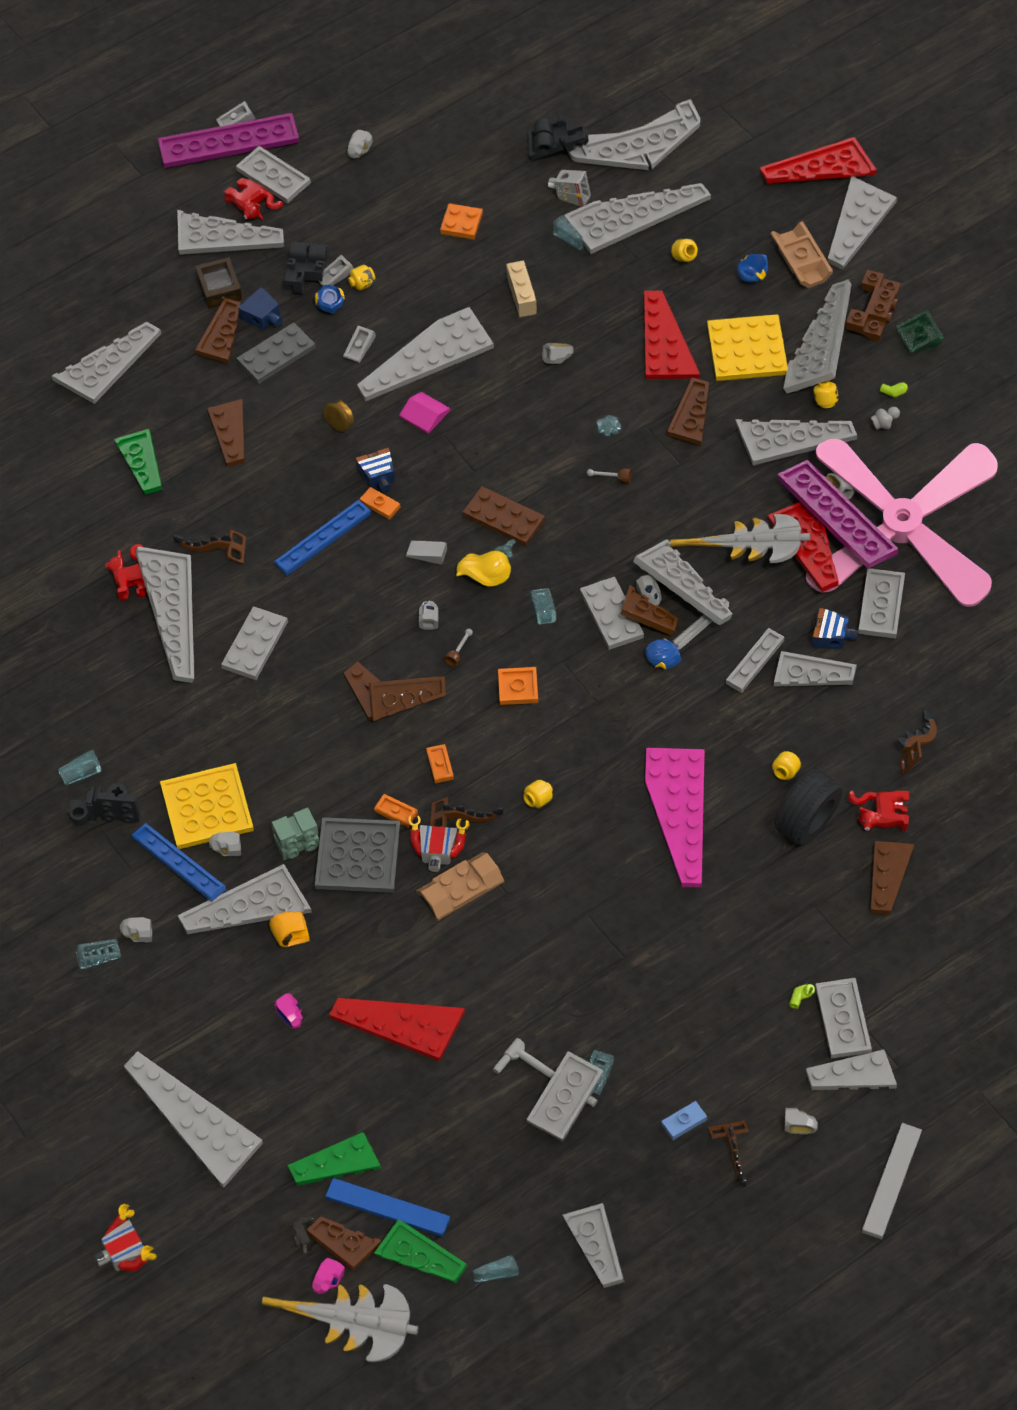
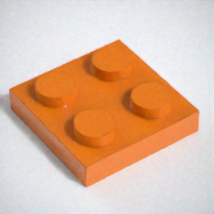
M448 204L440 229L441 234L475 240L483 209Z
M536 667L498 669L500 705L538 703Z

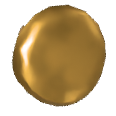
M338 400L337 403H329L325 406L324 417L335 430L345 432L353 425V414L343 401Z

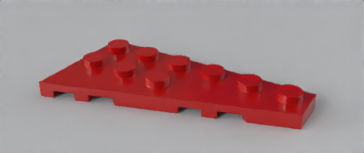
M855 137L760 167V174L766 183L876 175V168Z
M644 291L646 379H691L692 377L700 379V373L663 292Z
M801 502L769 514L768 521L773 528L776 525L774 515L784 514L794 517L799 522L801 533H810V541H801L799 550L794 556L821 592L838 586V577L835 565L833 564L825 526Z
M338 998L329 1017L440 1062L465 1013V1008Z

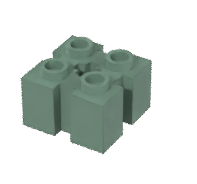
M308 808L293 813L294 816L290 818L285 816L272 822L274 841L283 860L297 857L302 850H305V852L312 851L319 847L317 824Z

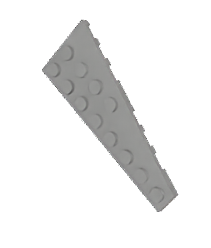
M138 546L136 556L173 679L192 683L194 680L191 555Z
M138 1051L124 1065L127 1073L143 1089L147 1097L157 1106L160 1113L166 1117L174 1130L189 1145L197 1158L203 1162L211 1175L213 1174L223 1188L263 1144L262 1139Z

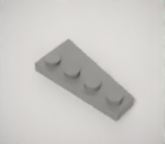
M781 651L774 686L852 685L856 665Z
M885 1050L806 1068V1075L811 1090L858 1089V1087H870V1089H879V1087L897 1088V1083Z
M603 1203L564 1214L563 1217L603 1287L624 1282Z

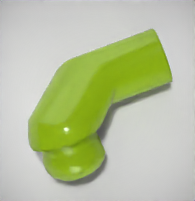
M903 382L892 387L882 384L880 392L896 398L906 393L908 386Z
M805 984L795 988L789 1006L798 1009L801 1000L814 994L815 987L812 984Z

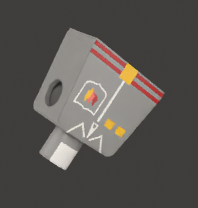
M561 170L557 178L551 177L549 179L548 187L556 189L560 200L583 207L591 196L585 171Z

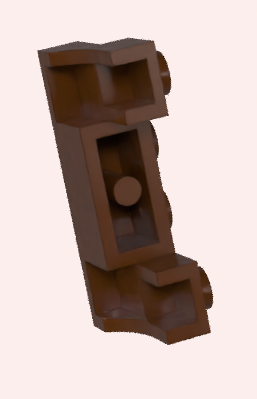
M867 270L862 281L861 290L873 292L866 312L851 309L846 321V329L863 334L872 341L880 342L887 322H891L893 316L892 309L895 310L897 307V296L901 283L884 279V274Z

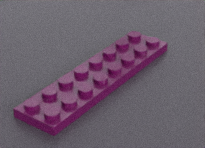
M289 113L158 138L164 168L251 152L258 146L267 149L299 143V136L293 114Z
M808 460L778 474L777 479L868 569L898 554V548Z

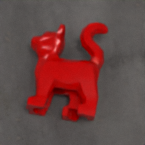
M241 178L237 181V187L244 189L241 193L231 187L224 191L226 203L235 204L237 209L244 212L243 216L245 219L258 218L263 220L260 214L259 203L264 199H267L266 205L272 210H278L283 205L282 201L273 203L274 196L250 179Z
M140 544L132 546L129 550V555L136 561H138L136 549L138 546L143 547ZM118 550V556L111 558L105 566L114 575L115 584L118 586L117 595L119 600H128L129 587L131 586L138 587L136 589L137 597H145L147 589L139 563L124 567L122 553Z
M854 791L848 793V799L854 805L865 804L869 799L874 801L876 812L862 807L859 809L861 815L857 818V821L860 822L864 830L868 831L876 826L882 828L896 826L900 827L902 831L907 830L909 816L906 815L908 809L907 806L903 805V801H909V791L866 792L860 798L855 797Z

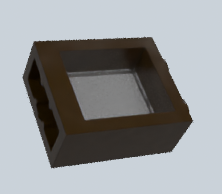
M229 257L195 266L197 279L208 309L220 306L224 298L234 301L242 300L241 287Z

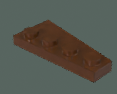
M224 298L195 349L197 355L229 364L239 320L238 307L241 305L240 302Z
M691 378L667 430V436L702 445L709 382Z
M240 399L208 408V413L227 467L245 463L243 400Z
M445 676L369 682L371 720L375 721L445 696Z
M875 841L871 913L891 915L914 849V844Z

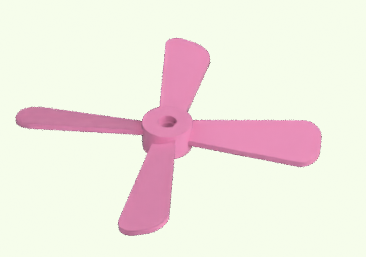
M829 439L817 446L816 456L819 461L883 512V523L877 528L893 542H910L959 604L965 607L975 606L989 594L991 589L989 574L922 524V518L995 476L997 460L986 446L979 443L967 446L911 500L906 498L894 499L844 441ZM846 547L832 554L833 564L835 565L838 577V586L863 565ZM806 573L808 585L821 592L808 573ZM836 586V587H834V588H831V589H829V590H827V591H824V592L833 591V590H835L838 586Z

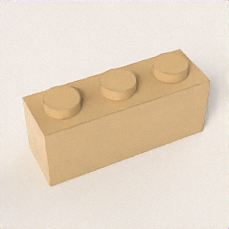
M524 260L508 263L507 279L519 317L537 314L536 298Z

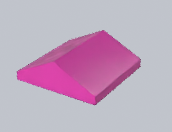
M420 392L409 398L399 417L429 434L446 416L450 408Z

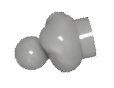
M891 407L887 412L882 408L878 409L875 415L871 416L876 430L880 428L889 429L892 420L899 417L900 411L897 407Z

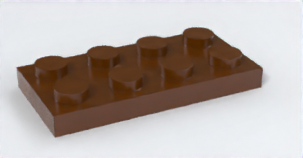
M482 486L463 511V517L524 546H527L545 521L544 515Z

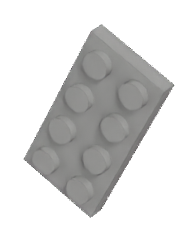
M260 146L236 166V170L256 184L261 185L287 204L311 183L309 177Z
M867 569L858 634L896 639L905 573Z
M615 577L580 588V593L609 650L644 638V633L639 623L620 614L625 596Z
M253 606L221 664L222 669L257 680L285 629L288 618Z
M856 978L816 983L815 988L831 1058L871 1053L872 1048Z
M568 1051L528 1116L527 1122L563 1142L604 1074V1070Z

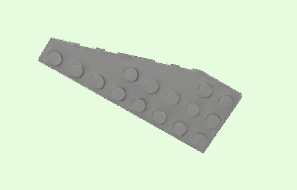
M700 183L682 186L678 190L664 189L660 193L652 191L629 195L625 199L617 200L616 198H611L607 202L599 200L565 214L564 220L590 254L710 200L711 194Z
M849 280L833 284L825 297L826 303L824 307L819 308L817 319L812 321L802 339L804 343L801 348H797L795 359L790 360L784 383L786 393L799 391L800 389L835 378L852 285Z
M470 307L434 322L358 383L357 389L366 402L493 349L494 343Z

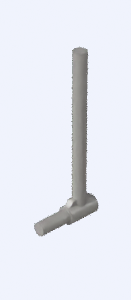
M519 1038L513 1041L504 1052V1056L493 1068V1071L499 1074L510 1060L521 1058L549 1078H552L555 1071L526 1053L525 1044ZM590 1095L586 1103L594 1107L598 1100Z

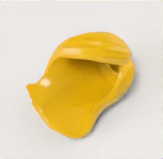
M490 551L481 556L470 553L457 564L456 576L467 575L484 586L492 587L507 581L511 572V566L507 556L500 551Z

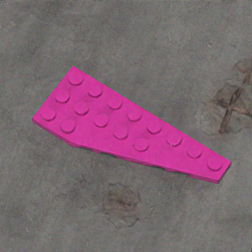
M646 748L645 785L650 794L652 805L655 808L664 839L667 842L670 856H672L682 887H701L705 749Z

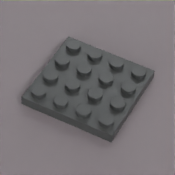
M322 817L315 889L394 893L400 821Z

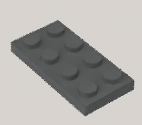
M292 323L237 357V363L260 384L316 347L315 343L295 323Z

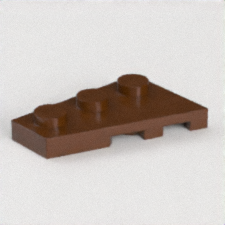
M357 661L344 672V678L353 694L357 697L361 708L370 722L369 682H380V680Z
M324 1217L318 1218L306 1231L309 1237L352 1271L363 1263L382 1242V1240L377 1238L371 1239L366 1237L362 1232L348 1230L344 1228V1225Z

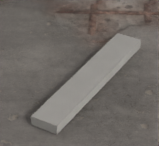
M902 1123L862 1233L879 1239L883 1238L922 1129Z

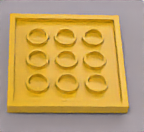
M778 315L707 321L716 381L786 375L788 367Z
M236 763L160 781L178 849L209 842L210 837L216 833L236 832L243 834L254 831Z

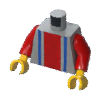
M411 816L409 817V823L412 825V829H410L411 845L416 854L422 856V862L429 863L428 869L430 871H440L441 864H450L451 859L456 858L463 850L466 833L464 832L470 825L468 820H466L465 827L462 828L460 826L461 819H458L456 822L458 829L420 825L419 829L420 817L418 816L416 824L411 823Z
M122 1204L119 1207V1215L101 1239L104 1251L94 1255L99 1266L111 1261L116 1271H137L147 1261L156 1258V1254L150 1253L154 1248L147 1245L143 1246L130 1220L126 1219L127 1217L134 1216V1210H128L126 1213L129 1207L127 1204Z

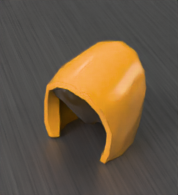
M302 911L281 912L270 919L269 927L281 947H289L310 941Z

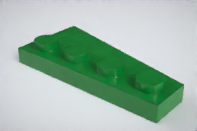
M146 429L114 439L145 495L163 490L150 430Z
M364 1132L289 1164L288 1169L298 1186L323 1181L324 1178H339L345 1174L364 1173L363 1171L370 1169L374 1171L380 1170L381 1166Z
M399 1219L374 1253L375 1256L453 1283L457 1282L467 1268L465 1262Z

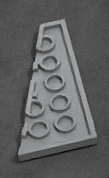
M851 177L828 256V263L843 270L894 206L897 197L855 177Z
M177 210L179 254L284 247L283 229L268 226L255 227L251 223L239 224L235 220L213 216L206 218L199 216L197 213L190 215Z
M145 322L129 331L127 336L113 340V344L107 347L103 346L85 356L76 365H69L62 373H55L52 375V380L95 404L161 335V330Z
M736 419L735 421L752 465L816 450L819 444L829 439H839L844 442L857 440V433L851 421H829L828 423H817V421L800 423V420H771L770 422L752 420V422H742L741 419Z
M668 539L635 557L633 562L642 570H645L656 580L667 586L669 590L678 594L684 601L689 602L699 612L708 616L714 623L721 625L730 620L733 613L720 599L712 595L713 591L710 587L703 585V579L688 562L682 561L679 557L680 553L670 547L671 543Z
M283 864L221 894L213 902L208 900L178 915V919L186 933L192 934L266 921L281 912L302 911L303 914L312 912L306 899Z

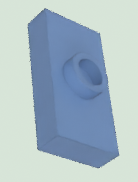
M694 1101L662 1120L661 1125L671 1139L674 1140L705 1122L707 1115L698 1103Z

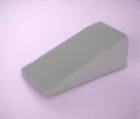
M244 101L216 119L220 126L252 121L255 117Z
M340 255L324 269L323 281L318 282L322 286H333L349 276L350 271L354 268Z
M357 326L343 357L360 363L376 337L375 332Z
M411 541L406 557L442 565L447 552V543Z

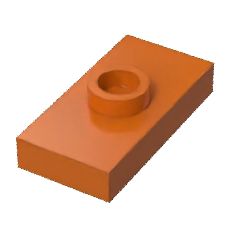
M371 487L360 498V501L366 507L389 520L400 508V503Z
M445 744L426 748L434 782L440 783L454 780Z
M383 794L374 808V812L390 820L400 821V824L407 828L410 826L409 817L411 816L412 823L418 814L417 809L386 794Z

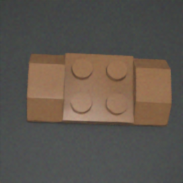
M803 221L799 222L792 231L778 234L775 231L771 232L779 252L801 285L810 288L824 283L832 275V268Z
M482 852L433 878L432 882L416 890V893L419 896H423L431 907L435 918L439 921L504 883V879L498 866L488 853Z

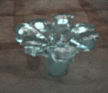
M608 415L604 417V420H598V432H604L606 436H610L611 432L617 434L618 429H621V424L618 423V418Z
M509 540L507 544L495 548L494 551L504 552L507 558L512 557L513 553L510 549L515 540Z

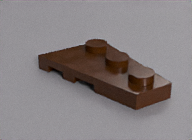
M630 585L620 614L672 636L678 618L661 606H655L650 603L647 596H640L634 592L635 588Z

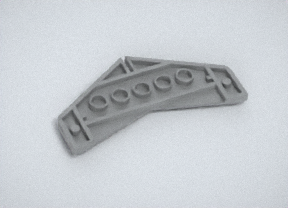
M691 100L683 101L676 105L674 110L643 127L621 133L589 135V142L586 145L577 146L574 144V150L568 151L574 162L649 170L650 165L651 169H653L700 127V117Z

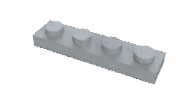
M768 628L726 679V684L742 693L784 642V636Z

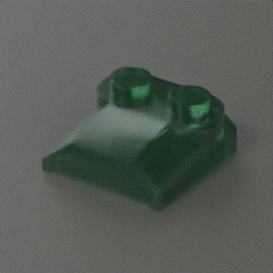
M927 309L895 326L911 354L927 347H938L944 339Z

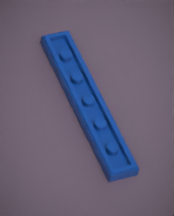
M360 500L356 501L274 561L275 566L286 576L371 515V510Z
M145 823L132 834L134 841L211 902L226 890L225 885Z
M333 1178L326 1193V1199L394 1222H397L399 1219L410 1227L440 1237L444 1236L450 1221V1216L335 1178Z

